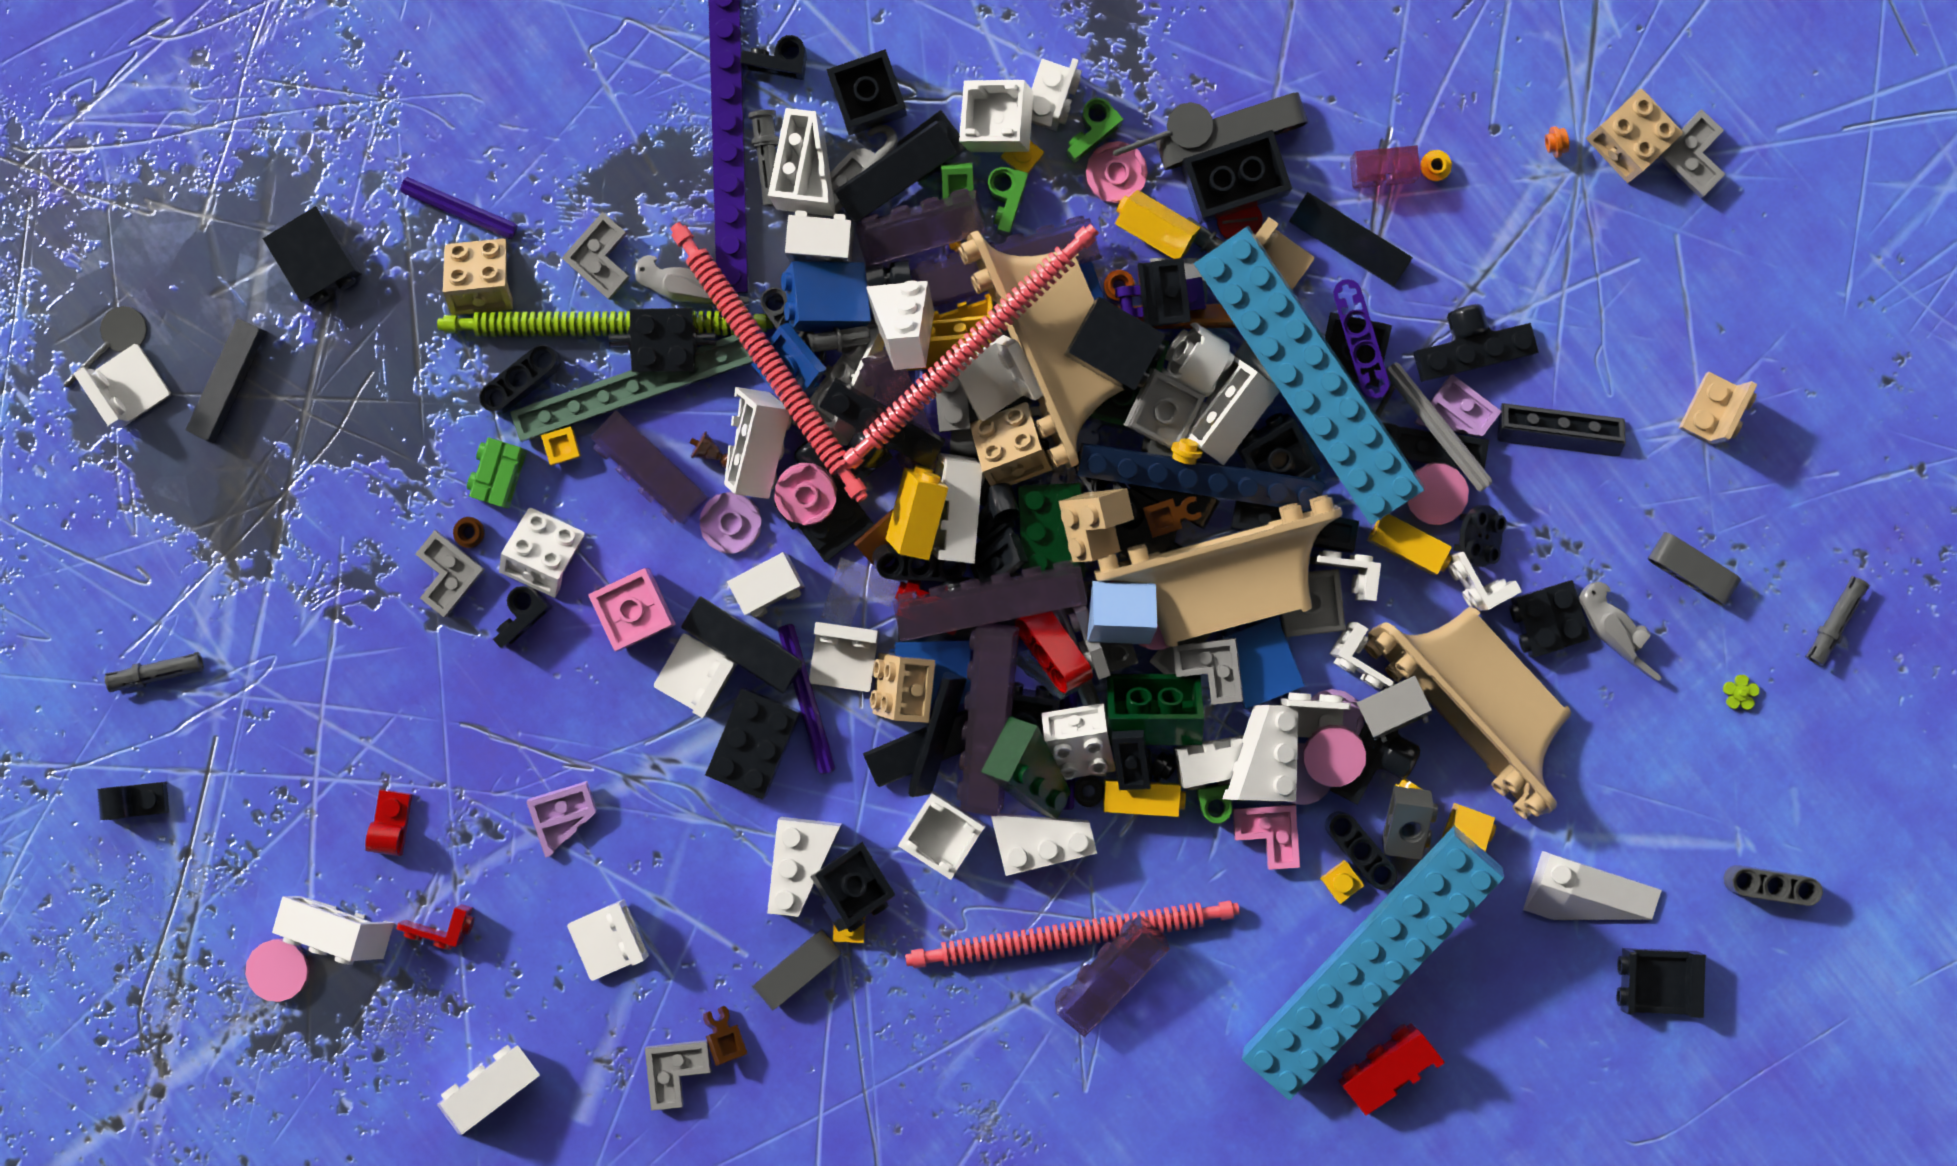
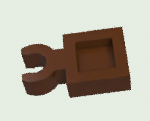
M1190 496L1185 498L1179 506H1175L1174 500L1171 498L1144 507L1143 511L1152 538L1182 529L1180 519L1186 518L1192 521L1199 519L1202 516L1201 512L1189 514L1186 509L1189 503L1197 501L1196 497Z
M726 1006L718 1008L720 1014L719 1021L714 1020L711 1011L703 1014L705 1024L713 1030V1034L706 1036L716 1066L748 1054L738 1025L729 1027L727 1023L730 1014Z

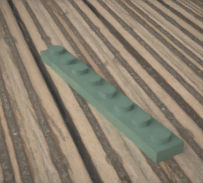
M732 335L718 340L716 346L703 345L698 347L695 353V371L632 372L630 370L511 411L510 414L519 440L524 442L753 363V357L749 356L748 351L743 347L744 344L740 343L739 338L736 335Z

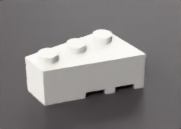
M785 109L768 197L776 210L792 212L799 210L806 211L809 214L834 216L836 214L824 126L816 111Z
M1234 356L1231 366L1227 370L1222 371L1217 379V385L1213 393L1208 396L1206 403H1202L1186 438L1197 442L1200 449L1222 465H1225L1249 431L1253 429L1255 423L1267 407L1271 405L1274 398L1280 392L1279 389L1256 370Z
M735 387L734 397H740L738 416H732L731 426H736L734 446H728L724 485L736 495L769 499L771 489H774L777 482L776 469L779 460L782 459L784 454L783 442L786 431L791 426L792 416H790L784 404L770 392Z
M939 453L935 474L941 477L940 480L948 487V492L931 552L938 560L974 564L980 493L985 476L980 462L975 457Z
M1253 706L1241 742L1243 747L1238 762L1235 761L1232 769L1234 774L1229 788L1225 790L1222 799L1296 802L1298 706Z
M1244 735L1202 742V745L1173 747L1179 784L1184 789L1187 788V790L1205 788L1206 784L1218 782V785L1230 784L1234 774L1232 771L1235 761L1238 762L1243 747L1241 742Z
M991 812L1006 876L1097 854L1088 820L1054 819L1051 817Z
M780 817L778 819L768 914L799 917L814 886L810 876L822 868L842 823Z
M283 896L272 933L284 937L283 942L296 946L304 944L309 946L308 951L319 955H327L329 953L335 956V961L353 965L354 961L384 959L394 923L385 920L383 922H370L365 920L366 915L356 912L353 916L337 910L336 906L302 896Z
M506 1045L493 1055L496 1061L486 1068L483 1064L479 1065L467 1075L469 1078L468 1082L461 1087L454 1084L441 1094L443 1100L437 1106L459 1135L464 1134L540 1076L518 1045L512 1049L509 1045Z

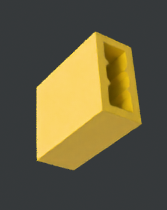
M915 465L914 469L904 467L885 538L898 554L924 560L930 559L948 492V487L940 480L941 477L933 474V470L920 465Z

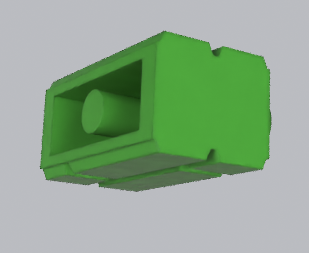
M487 437L486 443L481 442L476 454V460L480 461L477 472H472L467 482V490H471L469 497L509 509L528 450Z

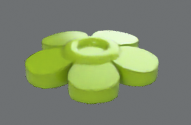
M1737 675L1734 679L1735 683L1728 681L1724 684L1723 692L1731 695L1726 699L1728 707L1736 709L1740 705L1745 710L1753 708L1755 702L1749 696H1757L1760 690L1757 684H1748L1749 678L1746 675Z

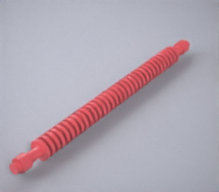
M681 222L674 224L671 227L673 232L671 236L678 247L682 246L689 257L686 260V264L690 267V270L695 273L694 275L699 280L701 286H704V290L708 293L714 305L717 306L723 318L726 319L725 321L730 325L736 337L739 338L740 343L744 344L743 347L748 351L749 356L753 357L752 360L757 364L758 369L762 370V375L766 377L771 388L775 390L777 397L784 403V407L788 410L790 416H793L795 423H798L797 426L799 429H802L803 435L807 436L806 439L809 443L811 442L812 448L816 449L815 452L820 456L821 461L825 462L824 465L829 469L830 474H838L846 485L844 489L851 499H856L858 503L868 497L865 492L867 488L860 478L856 479L851 470L843 467L847 463L842 457L846 452L841 444H838L837 438L833 437L834 434L832 431H829L828 425L824 424L825 421L820 417L819 412L815 411V406L811 404L809 398H806L807 395L802 391L801 386L797 385V380L793 378V374L784 365L782 358L775 352L776 350L771 345V342L766 339L767 337L762 332L760 326H757L758 324L753 319L751 313H748L749 310L744 306L738 294L735 293L725 275L722 274L720 268H717L718 265L713 261L707 249H698L692 240L694 236L686 225L683 226Z
M1089 224L1086 228L1083 226L1074 234L1076 238L1063 250L1057 246L1054 250L1058 255L1056 256L1053 252L1048 255L1052 260L1051 262L1044 258L1042 262L1045 264V267L1039 263L1036 268L1040 272L1037 273L1034 269L1030 272L1034 277L1033 279L1028 275L1024 277L1028 284L1020 281L1018 285L1021 290L1014 287L1012 291L1015 296L1010 292L1006 295L1009 302L1002 298L1000 303L1003 307L996 304L994 309L997 313L992 309L988 312L991 319L985 315L982 318L985 324L980 321L976 323L979 330L975 327L970 329L973 336L968 332L964 335L967 342L962 338L959 339L958 343L961 347L954 344L952 346L954 352L950 349L946 352L949 359L943 355L940 358L943 364L936 361L934 363L936 369L932 366L928 369L931 376L925 372L922 375L923 379L919 378L916 380L918 386L912 384L910 386L912 391L907 389L904 392L906 397L901 395L898 398L900 402L896 400L892 403L894 408L889 406L886 409L888 414L883 412L881 418L878 417L875 420L876 424L871 423L869 425L870 430L866 428L863 431L866 438L855 448L851 447L842 456L847 462L843 467L849 470L852 468L856 469L865 461L863 457L874 447L881 450L884 447L882 443L887 444L890 441L889 438L892 439L896 436L894 431L899 433L901 431L900 426L904 428L907 425L905 420L910 422L913 419L912 415L917 416L919 414L917 408L922 411L925 408L924 404L928 405L931 402L929 397L931 399L937 397L934 391L940 394L943 391L941 386L946 388L949 385L945 379L952 382L955 379L953 375L958 377L961 374L958 368L962 371L967 368L963 362L970 365L972 363L970 357L974 360L979 357L975 351L980 354L985 351L981 345L985 348L990 346L987 339L993 343L997 340L993 334H996L998 337L1003 334L999 328L1004 331L1008 329L1005 322L1009 325L1014 323L1011 316L1018 320L1021 316L1017 311L1019 310L1024 314L1027 310L1023 305L1028 308L1032 306L1029 299L1036 303L1039 299L1035 294L1037 293L1042 297L1045 293L1041 288L1043 287L1046 291L1051 288L1047 283L1048 281L1052 285L1056 284L1057 281L1054 279V276L1060 280L1063 275L1059 271L1062 270L1066 274L1069 269L1065 265L1068 264L1072 268L1075 263L1071 259L1084 247L1088 249L1096 241L1095 237L1099 232Z
M1231 900L1218 902V906L1201 908L1200 902H1196L1195 909H1193L1192 903L1187 904L1186 911L1184 905H1179L1180 912H1177L1176 906H1171L1172 913H1169L1168 907H1164V914H1161V910L1158 908L1155 909L1156 915L1154 916L1152 910H1147V917H1145L1144 911H1140V918H1137L1136 912H1132V919H1129V914L1126 913L1124 914V920H1121V915H1116L1115 922L1113 921V916H1108L1109 923L1105 922V917H1100L1101 924H1098L1097 918L1092 919L1093 925H1090L1089 919L1084 920L1085 926L1083 927L1081 921H1076L1077 928H1074L1073 922H1068L1069 929H1066L1065 923L1060 924L1061 930H1058L1057 924L1052 925L1053 931L1051 932L1049 926H1044L1045 933H1042L1041 927H1036L1037 934H1034L1033 928H1030L1029 935H1026L1025 929H1023L1019 937L1017 931H1013V938H1010L1009 932H1005L1006 939H1002L1001 933L997 934L998 940H994L993 934L989 935L990 941H986V936H981V943L978 942V937H973L974 944L970 943V938H966V945H963L962 939L957 940L958 946H955L954 940L949 941V948H947L946 942H941L942 949L924 951L922 948L911 950L910 954H905L907 967L913 966L916 969L926 967L928 963L944 961L945 967H949V960H952L953 966H956L957 959H960L962 965L965 964L966 957H968L969 963H973V956H976L977 962H981V955H984V960L988 961V954H992V959L994 960L997 959L996 953L1000 952V958H1005V951H1008V957H1013L1012 950H1016V956H1020V949H1024V955L1029 954L1028 948L1031 947L1033 954L1037 953V946L1040 947V952H1045L1044 945L1048 946V951L1053 950L1052 944H1055L1056 950L1061 949L1060 943L1062 942L1064 949L1069 948V941H1071L1072 947H1077L1076 940H1079L1080 946H1084V939H1087V943L1090 945L1094 937L1097 944L1100 943L1101 936H1103L1104 942H1108V935H1111L1112 941H1116V934H1119V939L1122 940L1124 939V933H1127V938L1129 939L1132 938L1133 931L1135 937H1140V930H1142L1143 936H1148V929H1150L1151 935L1156 934V928H1158L1159 934L1164 933L1165 926L1167 932H1172L1171 925H1174L1175 931H1180L1179 924H1182L1183 930L1188 929L1187 923H1190L1191 929L1196 928L1195 922L1197 921L1199 927H1204L1203 920L1221 918V921L1234 919V916L1240 915L1238 903H1232Z

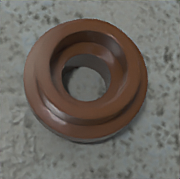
M464 517L455 524L453 536L460 546L473 548L483 541L485 529L478 519ZM468 527H472L475 531L472 538L465 536V530Z

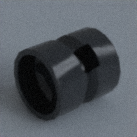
M908 260L891 262L889 268H886L883 264L865 266L868 286L899 284L912 281Z

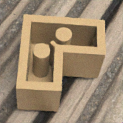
M1127 488L1086 492L1059 501L1061 519L1064 523L1068 549L1073 562L1095 561L1121 552L1115 526L1134 519Z

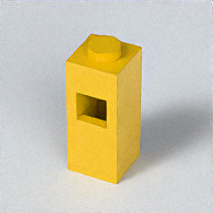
M1136 190L1130 197L1125 195L1116 209V212L1119 213L1115 222L1117 226L1172 259L1183 258L1187 254L1201 228L1139 190Z
M1387 514L1375 523L1366 540L1431 575H1438L1439 571L1444 572L1452 559L1449 554L1451 546L1390 514Z
M1104 779L1103 812L1179 817V810H1185L1186 791H1181L1180 784L1151 782V789L1119 790L1118 780Z

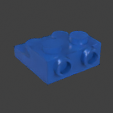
M789 323L782 324L769 341L775 348V352L784 361V365L793 374V378L797 380V385H800L802 391L806 393V398L810 399L819 388L818 380L827 369ZM753 362L751 365L755 368V370L760 374L762 379L771 388L770 384L766 380V377L762 375V370H759L757 364Z

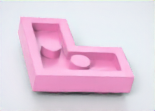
M1295 804L1232 809L1234 839L1236 841L1266 839L1267 866L1269 870L1300 868Z

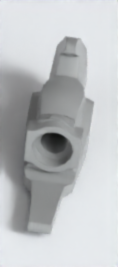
M651 255L643 256L638 260L635 266L636 281L641 286L675 302L714 304L708 293L704 290V286H701L699 280L694 275L695 273L690 268L669 267L660 269L655 263L657 258ZM739 296L744 304L749 303L748 297Z
M1594 582L1587 585L1582 590L1579 599L1597 636L1630 664L1653 680L1659 681L1661 676L1639 659L1635 653L1651 636L1650 632L1645 626H1635L1625 612L1607 603L1606 595L1611 590L1605 583Z

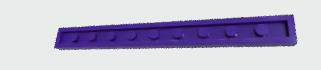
M708 0L716 264L718 265L717 268H720L722 274L725 275L727 281L735 290V293H749L743 72L740 64L742 55L741 1Z

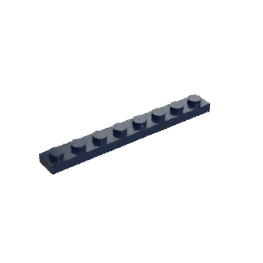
M1081 443L1078 458L1079 464L1076 468L1077 476L1275 507L1297 503V505H1301L1302 511L1307 512L1312 511L1309 499L1322 496L1325 484L1321 480L1201 461L1189 465L1178 462L1170 456Z

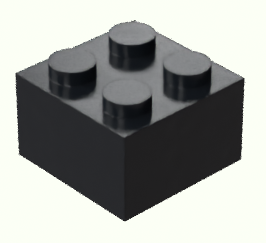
M886 49L826 69L849 136L907 116L906 106Z
M1330 312L1325 339L1353 381L1359 383L1339 314ZM1350 317L1347 327L1353 333H1360L1365 329L1366 321L1365 319ZM1371 321L1384 362L1392 325ZM1370 345L1360 346L1356 353L1358 360L1361 363L1372 362L1375 358L1373 347ZM1377 363L1370 368H1360L1361 375H1365L1367 372L1369 374L1370 382L1366 385L1378 387L1380 379L1376 378L1374 370H1381L1380 364Z

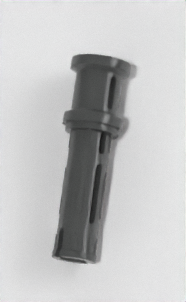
M758 110L748 113V118L752 120L754 138L751 140L753 148H757L763 199L762 205L765 207L774 206L768 197L776 158L775 146H778L779 137L775 136L773 119L776 116L775 110Z

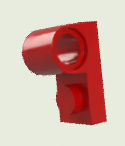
M385 789L379 790L374 822L370 823L366 835L365 849L367 852L393 856L403 855L413 794Z

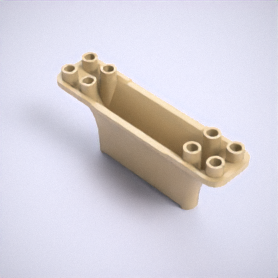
M979 231L969 233L967 242L960 244L961 247L958 248L960 257L965 265L975 261L979 271L970 277L976 293L980 294L988 290L992 301L1003 307L1000 303L1002 298L1009 302L1006 297L1009 292L1015 296L1012 291L1014 287L1021 290L1018 285L1020 281L1028 284L1024 277L1028 275L1033 279L1034 277L1030 274L1033 269L1037 273L1040 272L1036 268L1039 263L1045 267V264L1042 262L1044 258H1047L1050 262L1052 261L1048 256L1049 254L1015 256L1000 252L991 247ZM1079 254L1071 259L1075 263L1072 268L1068 264L1065 265L1069 269L1066 274L1062 270L1059 271L1063 275L1060 280L1054 276V279L1057 281L1056 284L1052 285L1048 281L1047 283L1051 288L1048 291L1043 287L1041 288L1045 293L1042 297L1037 293L1035 294L1039 299L1036 303L1029 299L1032 306L1028 308L1023 305L1027 310L1024 314L1019 310L1017 311L1021 316L1018 320L1011 316L1014 323L1009 325L1005 322L1008 326L1007 331L1010 338L1019 342L1043 394L1042 397L1037 399L1043 418L1034 421L1039 438L1042 439L1051 435L1055 447L1046 450V455L1053 468L1064 464L1068 469L1079 464L1076 443L1083 424L1100 405L1124 390L1064 355L1094 302V298L1076 259Z
M1323 495L1309 499L1312 511L1302 513L1301 505H1297V503L1279 507L1281 515L1279 520L1271 521L1264 526L1197 544L1148 554L1145 544L1127 548L1129 560L1118 562L1116 554L1098 559L1099 568L1094 570L1095 578L1097 581L1156 584L1157 623L1165 645L1169 647L1178 646V642L1287 612L1299 609L1302 612H1306L1312 608L1309 593L1308 566L1313 543L1326 525L1342 517L1341 507L1333 505L1332 497Z
M1468 607L1460 615L1440 628L1418 635L1404 634L1388 622L1372 628L1368 632L1370 640L1364 646L1366 652L1375 659L1383 655L1390 662L1385 671L1394 681L1399 682L1403 677L1408 679L1416 676L1428 702L1487 764V768L1497 777L1491 783L1494 790L1502 796H1506L1510 791L1518 800L1512 806L1514 811L1523 819H1527L1531 814L1538 817L1542 814L1551 813L1556 808L1557 802L1544 783L1543 763L1554 736L1571 716L1570 708L1568 706L1563 707L1479 617L1481 612L1473 607Z

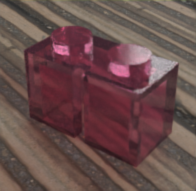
M1418 145L1355 151L1350 157L1353 189L1381 186L1385 180L1386 186L1415 183L1420 177Z

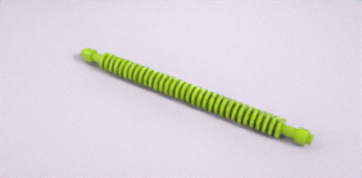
M547 311L546 316L545 312H539L538 316L537 312H531L530 316L529 312H523L522 316L521 312H515L514 316L513 312H507L506 316L505 312H499L498 315L497 312H491L490 315L489 312H483L482 315L481 312H475L473 318H458L457 315H444L443 318H438L437 328L438 331H444L445 334H458V331H474L476 337H481L482 334L484 337H489L490 334L492 337H497L498 334L500 337H505L506 334L508 337H513V334L515 336H521V334L523 336H529V334L531 336H537V334L539 336H545V334L547 336H553V334L561 336V333L563 336H569V333H571V336H577V333H579V336H585V333H587V336H593V332L595 336H601V332L603 336H609V332L611 334H617V332L625 334L626 331L628 334L630 311L626 312V317L624 311H619L618 317L616 311H611L610 317L608 311H603L602 317L600 311H595L594 317L592 311H587L586 317L584 311H579L578 317L576 311H571L570 317L568 311H563L562 317L560 311H555L554 317L552 311ZM694 311V325L699 330V333H705V329L707 333H713L714 329L716 335H721L722 329L723 335H729L730 325L727 324L723 316L721 317L719 311H715L714 317L712 311H707L706 317L704 311H699L698 317L696 311ZM766 313L754 314L753 319L757 322V326H760L762 332H767V329H773L774 324L767 317Z

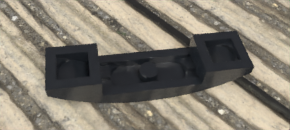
M1382 422L1407 460L1427 464L1445 463L1454 468H1459L1430 431L1400 427L1396 424ZM1457 435L1485 470L1489 440Z

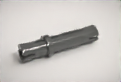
M1851 576L1829 618L1817 630L1818 636L1805 656L1809 661L1822 667L1825 665L1836 643L1840 644L1843 639L1841 635L1847 623L1853 616L1867 589H1869L1870 585L1867 582Z
M195 652L186 656L141 665L140 663L133 664L131 668L105 673L106 676L104 678L107 690L111 693L135 686L143 688L151 682L202 672L204 665L200 653Z

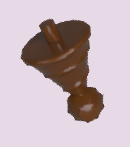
M707 431L702 434L699 440L694 438L690 440L689 443L695 446L691 458L720 460L721 466L726 469L728 453L722 454L719 447L716 446L712 438L707 434Z

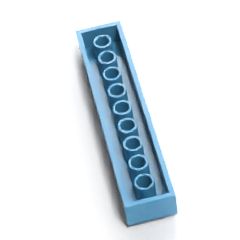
M1249 226L1193 263L1370 525L1424 491V484Z
M1454 825L1244 1046L1242 1060L1290 1101L1504 879L1503 867Z

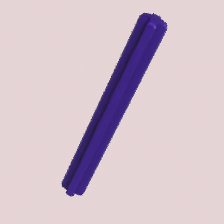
M793 624L780 626L778 634L783 649L802 661V670L793 681L818 772L826 774L834 771L835 765L812 685L809 681L797 633Z

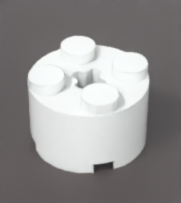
M1192 323L1190 325L1193 329L1189 332L1183 329L1169 346L1165 357L1169 362L1167 369L1162 368V373L1208 397L1215 390L1217 379L1222 371L1227 370L1233 363L1234 355L1230 353L1228 342L1198 323Z

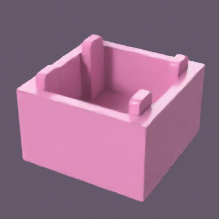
M643 568L588 594L614 651H622L676 625L649 568Z

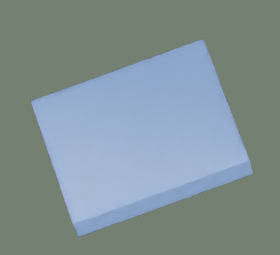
M1092 581L1087 641L1150 644L1157 629L1156 584Z

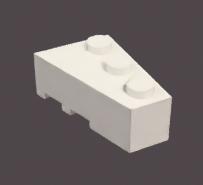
M907 281L899 284L866 287L875 323H877L881 338H883L894 370L925 368L934 317L928 281Z

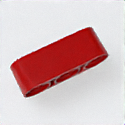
M1041 606L1017 618L1015 624L1019 636L1060 692L1066 693L1092 679L1093 673L1089 662L1047 606Z

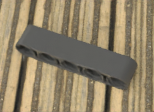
M1296 92L1212 119V135L1205 144L1198 148L1187 149L1179 147L1170 137L1155 141L1164 170H1170L1180 167L1183 158L1272 129L1276 136L1302 127L1308 123L1300 95Z

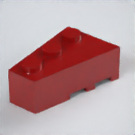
M1412 1023L1407 1026L1402 1024L1390 1034L1391 1039L1384 1045L1379 1043L1373 1046L1366 1053L1367 1058L1358 1065L1356 1063L1349 1065L1341 1073L1343 1077L1338 1080L1365 1116L1398 1095L1397 1090L1407 1082L1411 1081L1414 1084L1422 1078L1419 1073L1433 1063L1437 1068L1445 1063L1425 1036Z

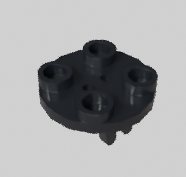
M1477 505L1468 514H1460L1459 520L1463 521L1460 529V545L1454 544L1453 550L1464 552L1472 566L1484 567L1489 563L1496 564L1500 559V546L1502 543V533L1506 529V518L1503 515H1499L1491 506Z

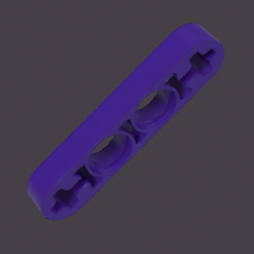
M1345 279L1338 282L1334 288L1335 304L1361 389L1370 398H1380L1386 394L1389 388L1387 372L1362 290L1354 280ZM1348 285L1350 289H1356L1357 294L1352 296L1354 306L1361 303L1362 310H1352L1343 315L1342 308H1348L1345 298L1339 299L1338 293L1343 291L1342 286ZM1353 315H1361L1366 321V327L1360 333H1353L1347 327L1348 319ZM1370 345L1373 347L1375 358L1372 362L1361 363L1358 360L1356 353L1360 346ZM1379 363L1381 370H1374L1377 379L1384 380V385L1380 386L1379 393L1374 394L1373 389L1367 390L1366 384L1370 382L1368 372L1365 375H1361L1360 368H1370Z

